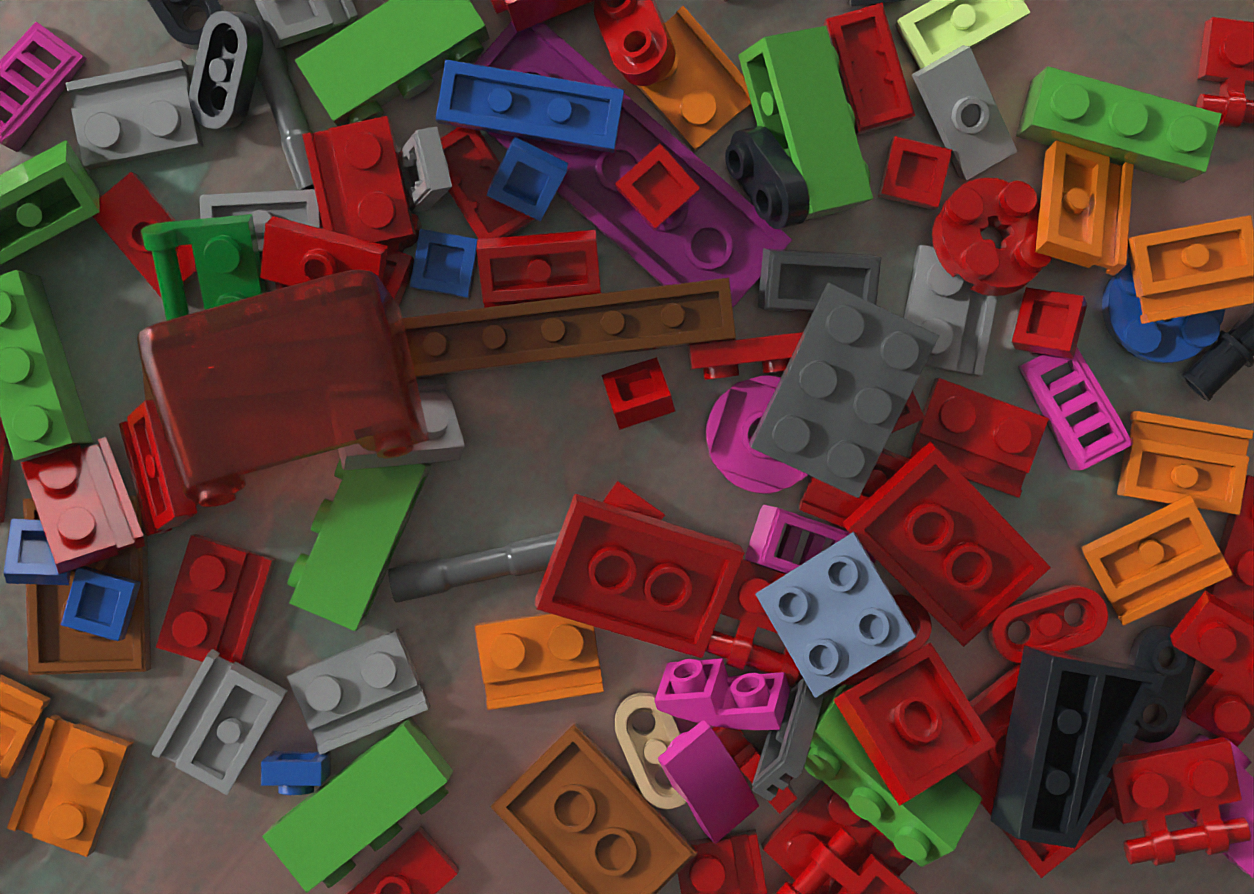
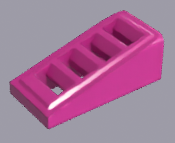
M35 22L0 60V106L13 114L6 123L0 120V143L16 152H19L66 88V82L71 81L87 59L38 22ZM39 46L61 61L54 70L33 55ZM25 65L45 78L39 87H36L19 74ZM11 84L29 96L22 105L5 94Z
M1077 347L1074 359L1042 354L1018 366L1042 415L1049 418L1047 424L1071 470H1084L1133 445L1121 419ZM1068 363L1072 373L1048 385L1044 383L1041 375ZM1078 384L1083 393L1058 406L1053 396ZM1089 405L1094 415L1070 427L1065 417ZM1100 427L1104 437L1082 447L1078 438Z
M763 505L760 509L745 559L784 573H789L821 553L826 538L832 540V546L850 533L777 507ZM784 524H786L787 526L782 541L780 543L776 557H774ZM804 530L810 533L800 563L797 565L792 562L802 531ZM866 550L873 564H875L876 559Z

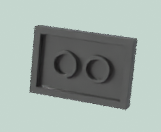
M828 282L749 442V446L859 498L939 335Z

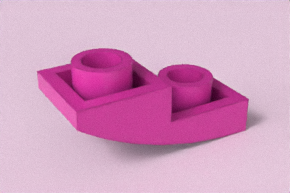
M723 658L707 660L685 659L679 662L667 663L654 702L657 710L696 723L704 720L708 725L742 730H780L790 694V687L785 672L767 674L747 673L740 676H728Z
M704 720L699 722L689 732L678 735L670 743L667 750L657 758L672 787L688 803L701 830L715 844L759 807L753 792L734 760L715 732Z

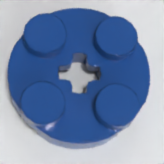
M1129 258L1126 261V266L1109 279L1102 297L1103 320L1110 336L1116 343H1121L1127 351L1133 353L1134 355L1132 356L1143 362L1155 364L1183 361L1195 356L1203 348L1210 346L1217 340L1220 334V325L1225 314V309L1172 318L1169 321L1162 320L1141 324L1140 299L1136 297Z

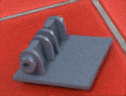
M852 532L755 594L815 698L881 658L889 657L908 646V642L917 637L855 532Z

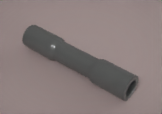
M253 16L258 22L263 35V52L257 78L261 82L281 135L283 152L297 189H314L302 136L304 133L314 132L308 126L290 78L288 61L283 48L275 47L262 16Z
M560 531L513 541L504 547L454 558H435L389 568L388 576L395 603L444 593L451 588L509 575L522 576L545 571Z

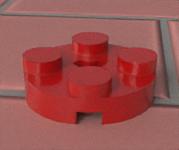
M989 177L974 179L962 184L945 201L941 212L936 216L932 229L934 249L943 268L953 278L959 274L965 281L974 284L970 289L982 295L1004 296L1025 287L1052 259L1051 256L1035 252L1040 204L1037 202L1035 190L1023 181L1007 182L1003 179ZM988 225L996 228L1001 233L1004 239L1001 242V248H996L993 240L983 239L981 232Z

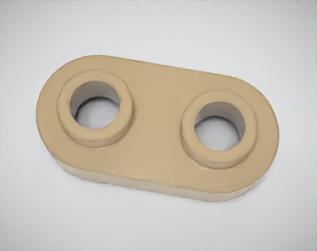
M644 692L636 693L627 697L616 711L615 732L644 798L658 808L673 809L680 807L686 801L671 784L665 785L658 782L656 773L662 767L657 758L667 750L670 743L681 733L672 715L657 710L654 702L656 695ZM640 712L652 714L655 718L654 726L648 731L637 730L632 724L636 714Z

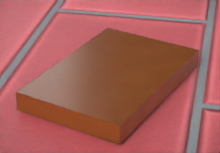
M137 495L128 496L143 533L145 546L136 549L134 545L119 550V555L86 565L90 568L141 582L125 639L115 641L61 626L76 569L71 570L69 585L26 584L28 675L146 672L151 669L148 541ZM23 499L24 519L40 520L33 499Z
M573 724L490 806L571 894H657L698 853L672 823L644 798L633 782L577 724Z

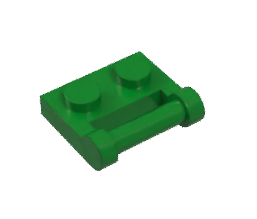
M252 214L161 222L141 229L144 247L146 250L152 251L166 316V322L162 324L166 345L180 346L188 345L198 340L270 333L273 324L265 281L260 278L261 259ZM192 244L206 315L190 316L176 251V246Z

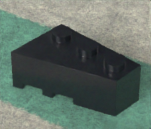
M1024 645L990 821L1017 839L1075 848L1112 780L1107 777L1124 743L1131 745L1139 730L1135 723L1151 693L1155 692L1158 694L1167 676L1135 665Z

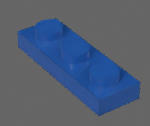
M445 59L435 119L439 124L614 153L624 90Z

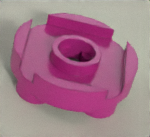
M762 375L737 382L717 399L708 416L706 442L712 463L729 482L747 491L763 494L774 493L792 487L808 475L749 446L752 436L748 435L749 427L751 424H759L781 377Z

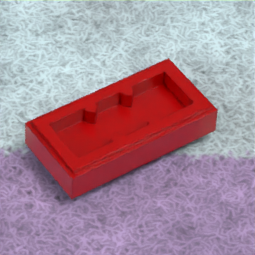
M883 3L825 19L823 24L827 27L831 45L835 48L839 57V74L846 100L854 112L856 136L912 120L915 117V112Z
M457 127L440 138L452 184L448 192L478 239L512 237L536 221V219L486 196L501 163L480 130Z
M131 171L99 198L100 212L92 217L161 297L152 251L145 249L141 229L155 223L176 220L140 177ZM192 244L176 246L184 286L198 276Z
M273 216L265 223L260 278L375 308L381 300L388 246Z
M420 826L345 894H436L458 874L459 868Z

